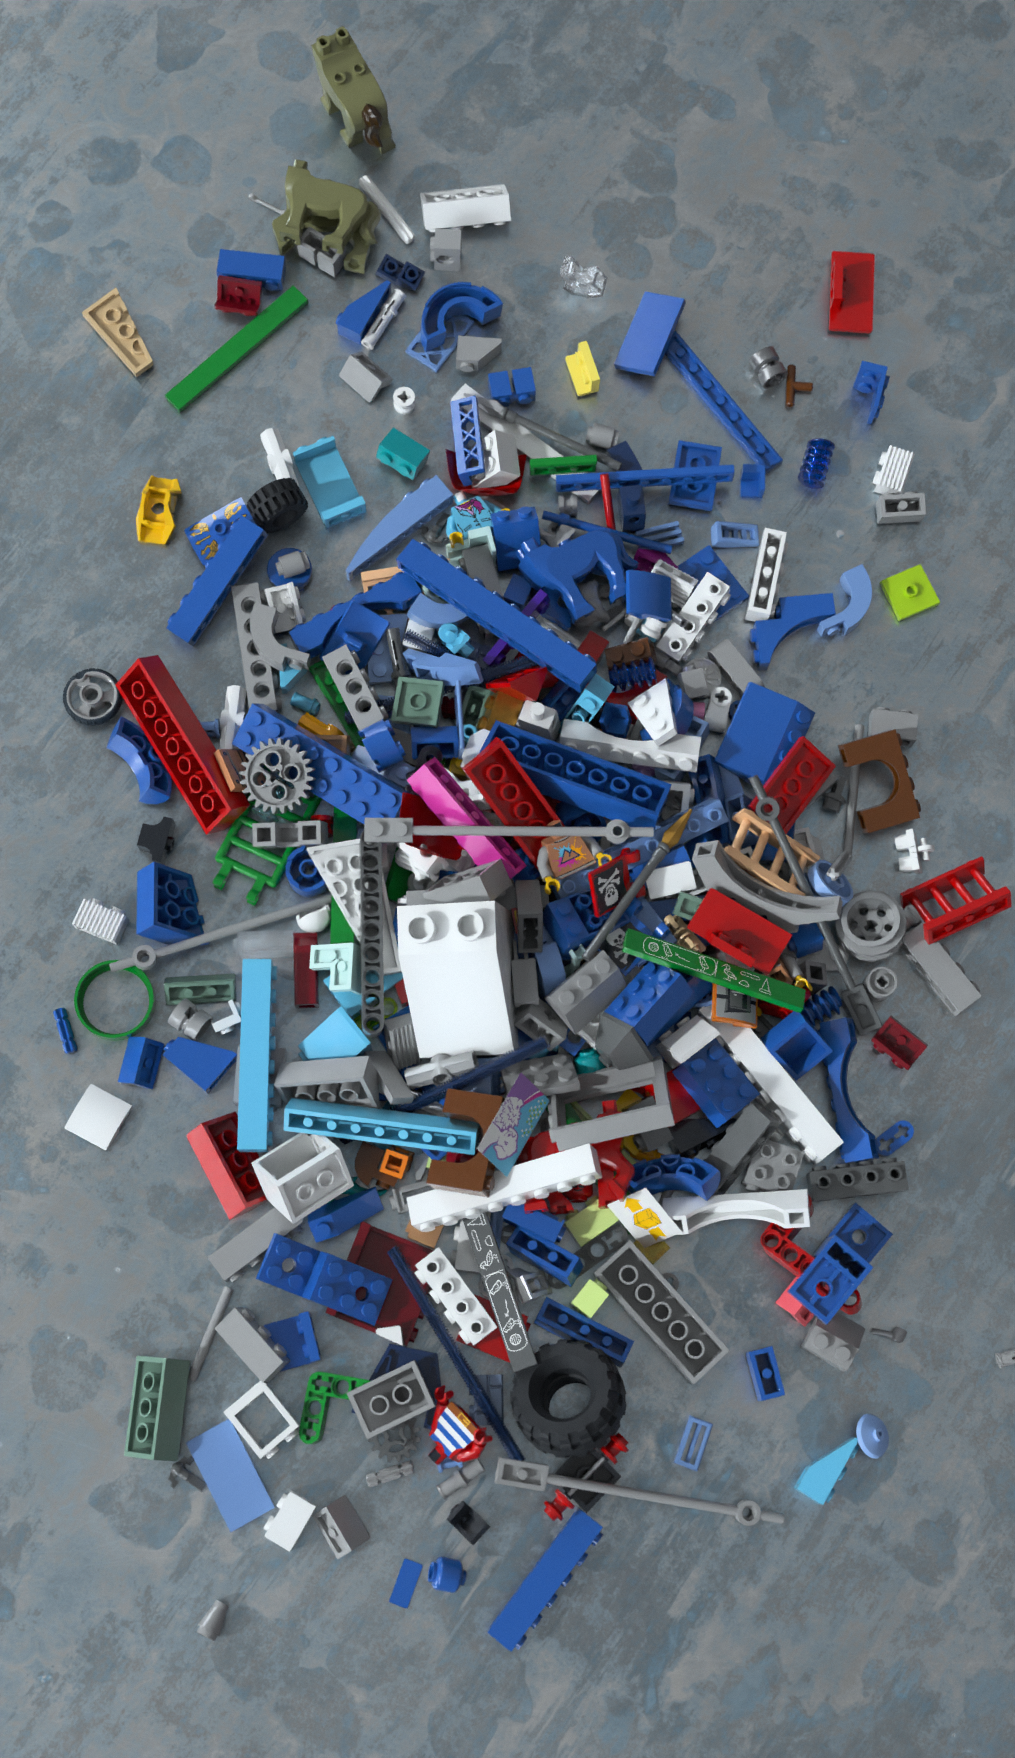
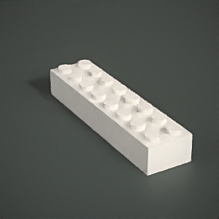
M712 1005L703 1006L696 1015L719 1031L720 1035L716 1039L760 1093L756 1097L758 1103L763 1107L766 1106L771 1114L781 1123L780 1125L787 1131L785 1135L792 1144L797 1143L802 1152H804L803 1158L808 1163L812 1162L816 1165L844 1143L751 1028L735 1027L733 1023L711 1021Z

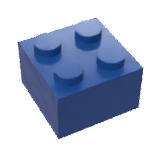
M793 1011L761 1037L767 1050L796 1081L833 1052L825 1038L801 1012Z

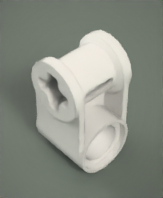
M718 687L712 692L704 714V721L709 723V730L720 733L725 732L732 699L731 692L725 687ZM718 696L722 697V703L718 702Z

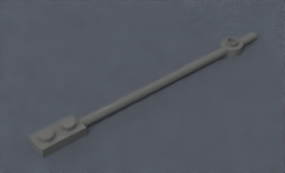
M758 775L750 777L749 780L759 799L756 805L758 817L769 821L801 891L805 893V896H814L777 816L780 812L778 800L772 796H767ZM771 804L773 810L770 812L766 811L764 805ZM816 922L847 989L841 991V995L860 1035L882 1027V1022L864 984L855 985L827 922Z

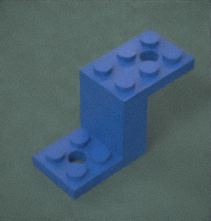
M854 1203L811 1255L814 1257V1260L787 1292L827 1325L873 1269V1266L869 1263L893 1234L861 1206ZM855 1230H860L864 1233L865 1240L862 1244L854 1242L852 1235ZM819 1282H825L829 1286V1293L826 1296H820L817 1293L816 1286Z

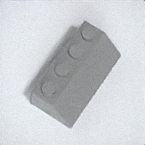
M369 1056L294 1061L280 1064L274 1085L285 1106L291 1098L377 1109L380 1107L377 1071Z

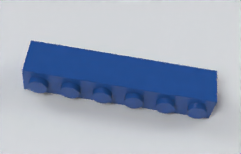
M242 515L232 523L230 527L231 532L227 538H223L218 545L219 550L214 557L212 556L208 559L205 571L202 575L196 577L192 585L193 589L182 598L180 608L168 619L166 629L193 647L232 590L231 586L236 584L268 536L262 528Z
M577 1508L490 1625L487 1633L510 1652L514 1648L519 1650L527 1639L524 1635L529 1627L534 1629L543 1617L540 1615V1612L545 1606L550 1608L558 1597L555 1594L560 1585L565 1587L573 1576L570 1573L575 1565L580 1567L588 1556L585 1551L591 1544L595 1546L603 1536V1533L600 1532L603 1527L580 1508Z

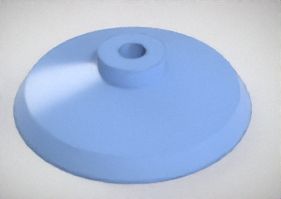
M865 1414L859 1419L857 1439L861 1449L871 1458L877 1459L882 1457L889 1444V1435L885 1424L873 1414Z

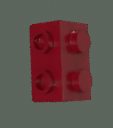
M219 275L217 279L215 309L225 313L236 312L242 313L245 316H257L262 302V282Z
M893 1016L886 1020L871 1040L874 1043L873 1047L882 1054L887 1053L893 1058L891 1061L897 1067L907 1070L912 1067V1064L928 1046V1044Z

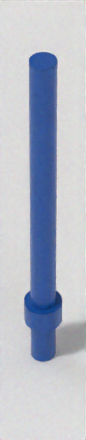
M543 511L542 519L558 523V526L563 524L587 532L598 529L611 530L616 532L623 542L666 554H671L673 546L570 518L568 514L561 513L559 515Z

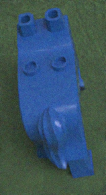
M598 529L572 541L568 538L559 543V547H550L546 544L539 547L534 537L522 542L520 545L522 548L516 552L520 560L518 569L532 588L537 592L541 589L550 599L548 609L541 616L566 632L571 628V620L574 624L583 616L585 618L590 616L595 610L585 600L577 584L583 581L589 573L607 577L610 585L608 596L610 605L619 598H621L623 604L626 602V571L637 568L639 564L627 554L621 537L611 530ZM559 597L563 599L567 608L558 605Z

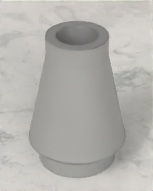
M215 1600L213 1606L199 1622L197 1633L215 1641L216 1637L221 1634L229 1606Z

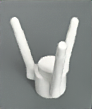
M624 607L621 613L609 621L602 630L606 631L621 618L625 617L624 622L630 627L623 640V643L627 644L633 641L636 630L644 619L626 614V607Z

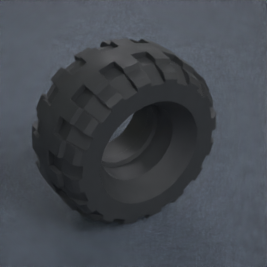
M560 1339L556 1344L550 1345L547 1343L540 1346V1350L535 1353L538 1365L515 1373L512 1381L514 1386L510 1392V1403L513 1410L512 1414L518 1427L527 1440L545 1454H553L558 1458L567 1459V1457L576 1455L579 1458L588 1455L590 1450L595 1448L599 1450L607 1444L606 1440L611 1435L614 1436L621 1426L620 1420L626 1411V1390L616 1365L603 1350L597 1349L591 1343L583 1340L572 1342L571 1339ZM580 1383L590 1388V1400L585 1409L576 1416L557 1418L550 1414V1401L553 1395L563 1386Z

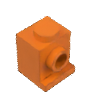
M392 1145L386 1149L379 1171L403 1179L404 1174L410 1170L415 1153Z

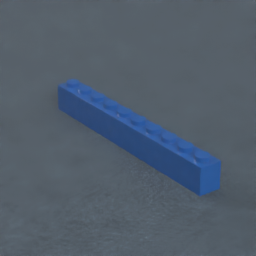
M412 539L396 558L398 569L541 667H547L548 672L577 692L581 693L597 673L596 661L590 655H583L577 651V648L571 642H564L558 638L559 636L552 629L548 628L546 630L540 626L536 618L532 616L527 617L521 613L522 611L517 605L505 602L499 593L486 589L480 580L476 578L473 580L467 576V573L461 567L451 565L442 554L436 555L426 543L422 541L419 543Z

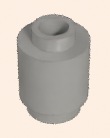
M594 423L593 427H588L586 439L590 440L589 445L609 449L617 445L619 431L614 430L615 427Z
M295 551L278 557L279 562L275 563L279 576L283 575L285 579L304 573L306 569L310 568L305 551Z

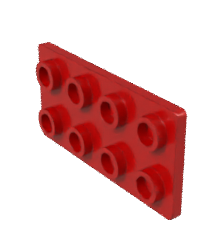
M832 251L829 306L830 331L872 333L874 254Z
M714 888L708 890L687 925L690 931L706 939L711 945L766 975L771 972L792 937L786 930Z

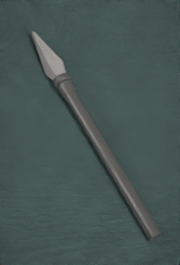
M467 393L463 394L465 397L474 396ZM476 396L478 406L490 416H498L503 420L506 419L509 422L521 425L583 455H596L598 462L617 471L622 466L621 462L518 415V413L509 410L508 407H503L496 400Z

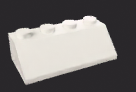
M505 184L420 193L425 230L435 232V228L451 227V229L459 230L467 225L478 228L485 226L486 223L504 225L506 221H511L509 194Z

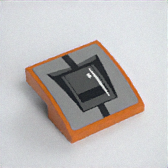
M712 983L711 1021L733 1023L735 1027L756 1029L758 998Z

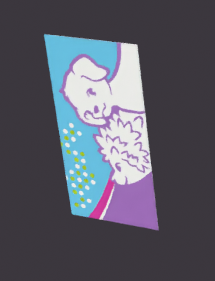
M521 1072L477 1147L506 1177L550 1101Z

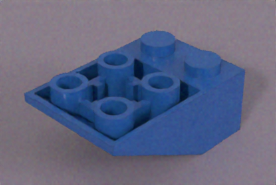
M587 889L548 903L543 911V923L553 941L556 942L559 952L563 957L569 955L571 949L576 951L580 944L584 948L588 947L614 909L599 918L595 917L591 890ZM625 912L610 933L630 922Z

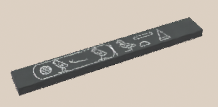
M487 1212L480 1213V1216L474 1219L463 1218L462 1220L513 1372L517 1373L538 1365Z

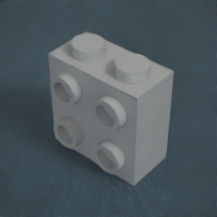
M768 1139L747 1165L741 1184L746 1185V1190L753 1193L793 1190L804 1152Z

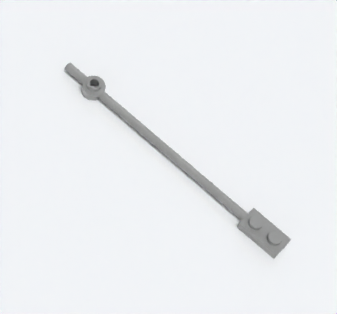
M365 818L364 842L413 843V835L606 837L613 844H621L628 837H653L654 827H628L626 822L619 819L612 820L606 827L413 826V818ZM615 827L621 828L622 834L619 836L615 835L613 829Z
M332 894L158 949H153L148 945L138 946L133 951L132 957L110 963L111 972L113 973L132 966H136L141 970H149L154 967L157 958L331 904ZM148 956L149 960L147 962H142V957Z
M505 1457L498 1458L494 1480L496 1484L544 1492L546 1484L734 1515L737 1521L745 1526H753L759 1520L781 1524L784 1522L783 1513L761 1510L757 1503L749 1499L741 1500L737 1505H730L549 1474V1466L545 1464ZM745 1508H749V1514L747 1516L743 1515V1510Z

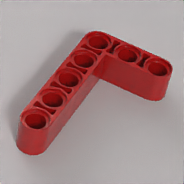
M808 1195L811 1218L814 1213V1207L811 1197ZM770 1223L761 1236V1244L765 1253L799 1278L814 1260V1257L792 1242L803 1227L783 1228L775 1223ZM777 1239L779 1242L775 1247H768V1241ZM795 1253L798 1257L795 1261L791 1262L786 1260L787 1255ZM819 1282L816 1286V1291L822 1296H826L829 1293V1290L824 1288L825 1282ZM857 1289L851 1294V1296L857 1299L853 1305H846L844 1303L840 1308L843 1312L853 1315L861 1310L862 1300Z

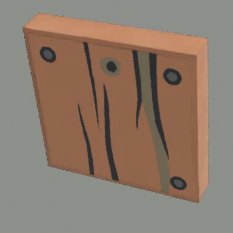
M218 749L214 755L230 792H243L247 788V784H240V781L244 780L245 776L239 774V772L246 771V767L241 763L249 762V759L245 756L248 753L243 750ZM260 773L257 777L260 785L266 782L263 773Z

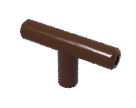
M790 364L787 366V407L795 405V391L811 392L813 390V383L795 382L796 366Z

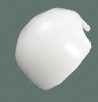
M329 905L299 913L296 916L298 926L305 932H321L331 922Z

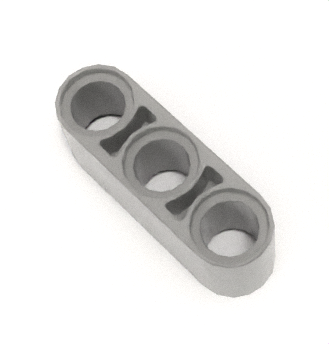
M724 639L707 652L709 659L718 666L722 676L740 698H742L748 682L765 687L760 677L728 639Z

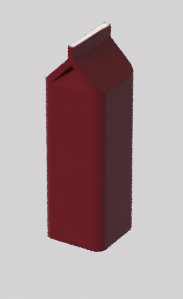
M317 932L294 933V1002L296 1009L319 1008V970L310 969L311 945H318Z

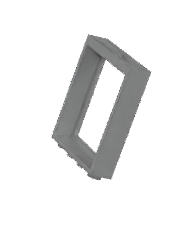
M662 1055L653 1057L654 1059L651 1062L623 1070L609 1067L592 1073L579 1074L577 1077L580 1082V1090L547 1096L550 1100L548 1103L550 1114L548 1119L552 1143L556 1142L558 1150L563 1151L585 1144H594L675 1125ZM649 1084L654 1086L656 1105L567 1125L565 1108L567 1103Z

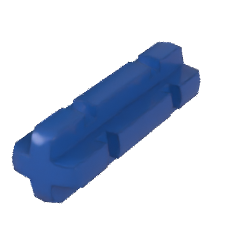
M65 1008L54 1010L53 1014L55 1020L58 1021L56 1025L60 1039L64 1042L62 1044L64 1052L66 1054L77 1051V1045L73 1040L74 1035L70 1021L67 1019V1010Z

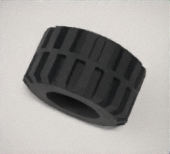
M282 478L272 481L257 490L248 500L246 508L257 526L266 533H272L285 529L300 519L308 509V502L294 479Z

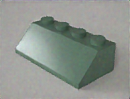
M137 1356L124 1456L178 1462L189 1376V1360Z

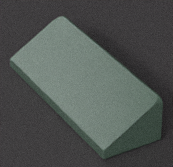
M232 973L166 977L164 981L166 1005H178L184 998H187L194 1004L228 1002L232 999L236 1001V975Z

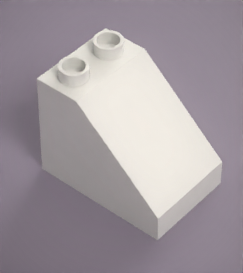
M496 901L397 906L399 960L419 1057L431 1059L438 1054H446L451 1057L474 1051L476 1056H500L503 1053L506 1055V1052L509 1054L508 1051H514L516 1047L519 1048L518 1028L514 1025L517 1007H515L511 959H514V926L511 911Z

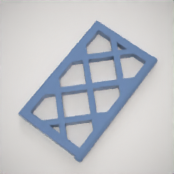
M464 315L453 316L446 321V323H452L453 333H447L446 338L455 337V341L450 348L444 349L442 344L440 345V350L416 353L413 349L417 343H421L419 332L405 352L435 372H438L457 347L458 335L465 336L474 324V321ZM455 322H465L467 325L463 331L457 332ZM442 354V358L437 365L430 361L429 356Z

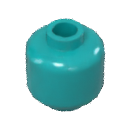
M594 1048L582 1049L574 1058L577 1075L592 1073L606 1068L599 1060L600 1054Z

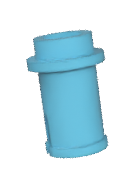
M298 692L293 694L290 705L302 709L310 715H317L321 707L318 699H310Z
M471 724L463 726L465 747L470 735L478 732L477 728Z

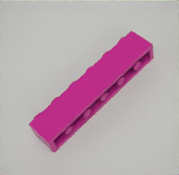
M436 757L426 762L407 780L413 791L419 794L427 804V807L440 819L443 826H493ZM454 836L458 844L467 851L477 866L501 859L510 880L527 866L502 836Z

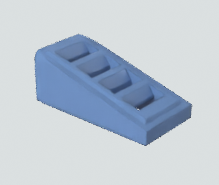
M716 521L711 527L712 547H758V525ZM738 531H740L741 539L738 538ZM746 531H750V539H747Z

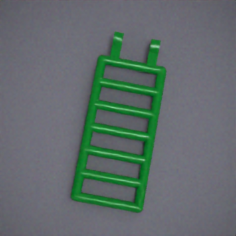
M265 764L263 765V769L271 771ZM279 786L276 791L285 794L284 788ZM315 794L309 798L302 797L303 803L308 805L303 817L288 810L287 813H281L280 808L275 815L293 823L311 821V816L315 814L322 799ZM257 800L248 801L250 806L233 822L215 856V860L223 865L212 882L214 888L223 891L233 869L255 879L256 881L252 889L246 896L247 903L253 906L257 905L265 885L273 888L278 885L286 870L285 866L289 855L297 848L287 847L281 857L264 848L253 847V843L237 836L242 824L252 828V823H261L247 816L252 805H255ZM231 845H236L276 864L277 867L272 877L227 857L226 855Z

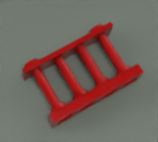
M982 856L900 893L903 910L905 906L913 905L925 922L923 924L924 939L929 945L1011 908L1010 890L1006 886L995 890L985 878V865ZM975 879L987 895L974 899L963 884ZM954 888L966 905L954 909L942 893ZM934 898L946 914L933 918L922 903Z

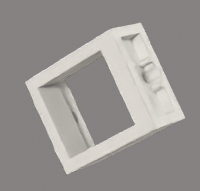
M258 1382L224 1411V1414L260 1459L265 1456L268 1459L280 1450L278 1445L282 1441L286 1440L288 1443L299 1434L297 1429L300 1427V1424L266 1382ZM265 1393L290 1426L262 1449L237 1418V1415Z

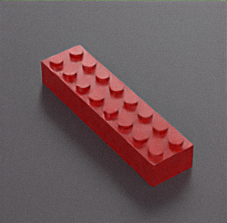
M159 655L138 658L115 684L205 834L208 835L226 830L250 806V803L243 792H230L214 755L217 751Z

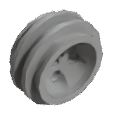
M871 890L854 894L853 898L842 907L840 919H836L835 924L839 943L844 950L859 960L871 962L887 959L897 952L905 941L907 930L905 913L897 900L884 892ZM867 911H868V914H867V915H865V916L860 915L861 913H864V912H867ZM878 912L883 913V914H885V916H884V917H879V916L877 915V913H878ZM857 923L858 927L851 929L850 924ZM887 925L893 927L890 932L884 929ZM874 928L875 932H868V929Z

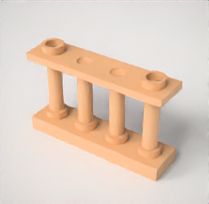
M746 808L733 815L732 820L740 824V827L732 845L724 848L729 857L750 876L764 884L784 892L805 896V893L798 890V883L793 872L788 883L778 876L785 855L771 825L759 818L755 812ZM748 830L759 837L751 858L745 856L740 851ZM786 835L802 871L805 867L807 868L819 861V855ZM767 842L778 849L770 870L759 864Z

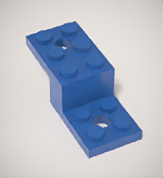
M277 1233L273 1234L256 1277L257 1280L374 1326L393 1280ZM291 1258L294 1264L293 1268L285 1272L282 1268V1263L285 1259ZM363 1286L366 1289V1296L364 1299L358 1300L355 1296L356 1290Z

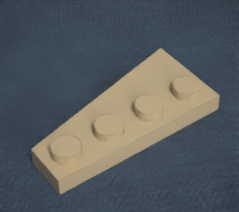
M117 288L111 290L82 312L87 322L136 377L154 365Z

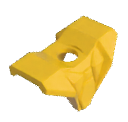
M151 475L141 492V503L136 516L138 541L166 545L176 528L172 513L175 511L176 495L182 494L178 479L157 478ZM157 503L163 504L164 512L161 514L153 513V505Z

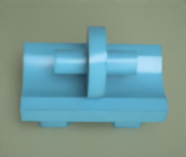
M445 623L439 628L438 634L442 640L441 642L454 654L458 652L464 658H467L474 651L475 648L468 642L470 637L457 625Z

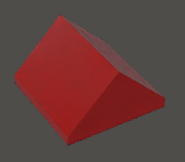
M547 667L524 668V670L521 669L519 672L510 673L485 685L487 689L494 693L501 691L523 702L526 700L537 701L548 672Z

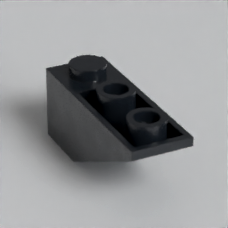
M730 1118L718 1128L713 1125L710 1119H686L669 1128L674 1139L669 1141L668 1144L674 1154L692 1159L699 1154L700 1150L704 1148L711 1149L715 1143L722 1140L727 1134V1128L739 1118Z

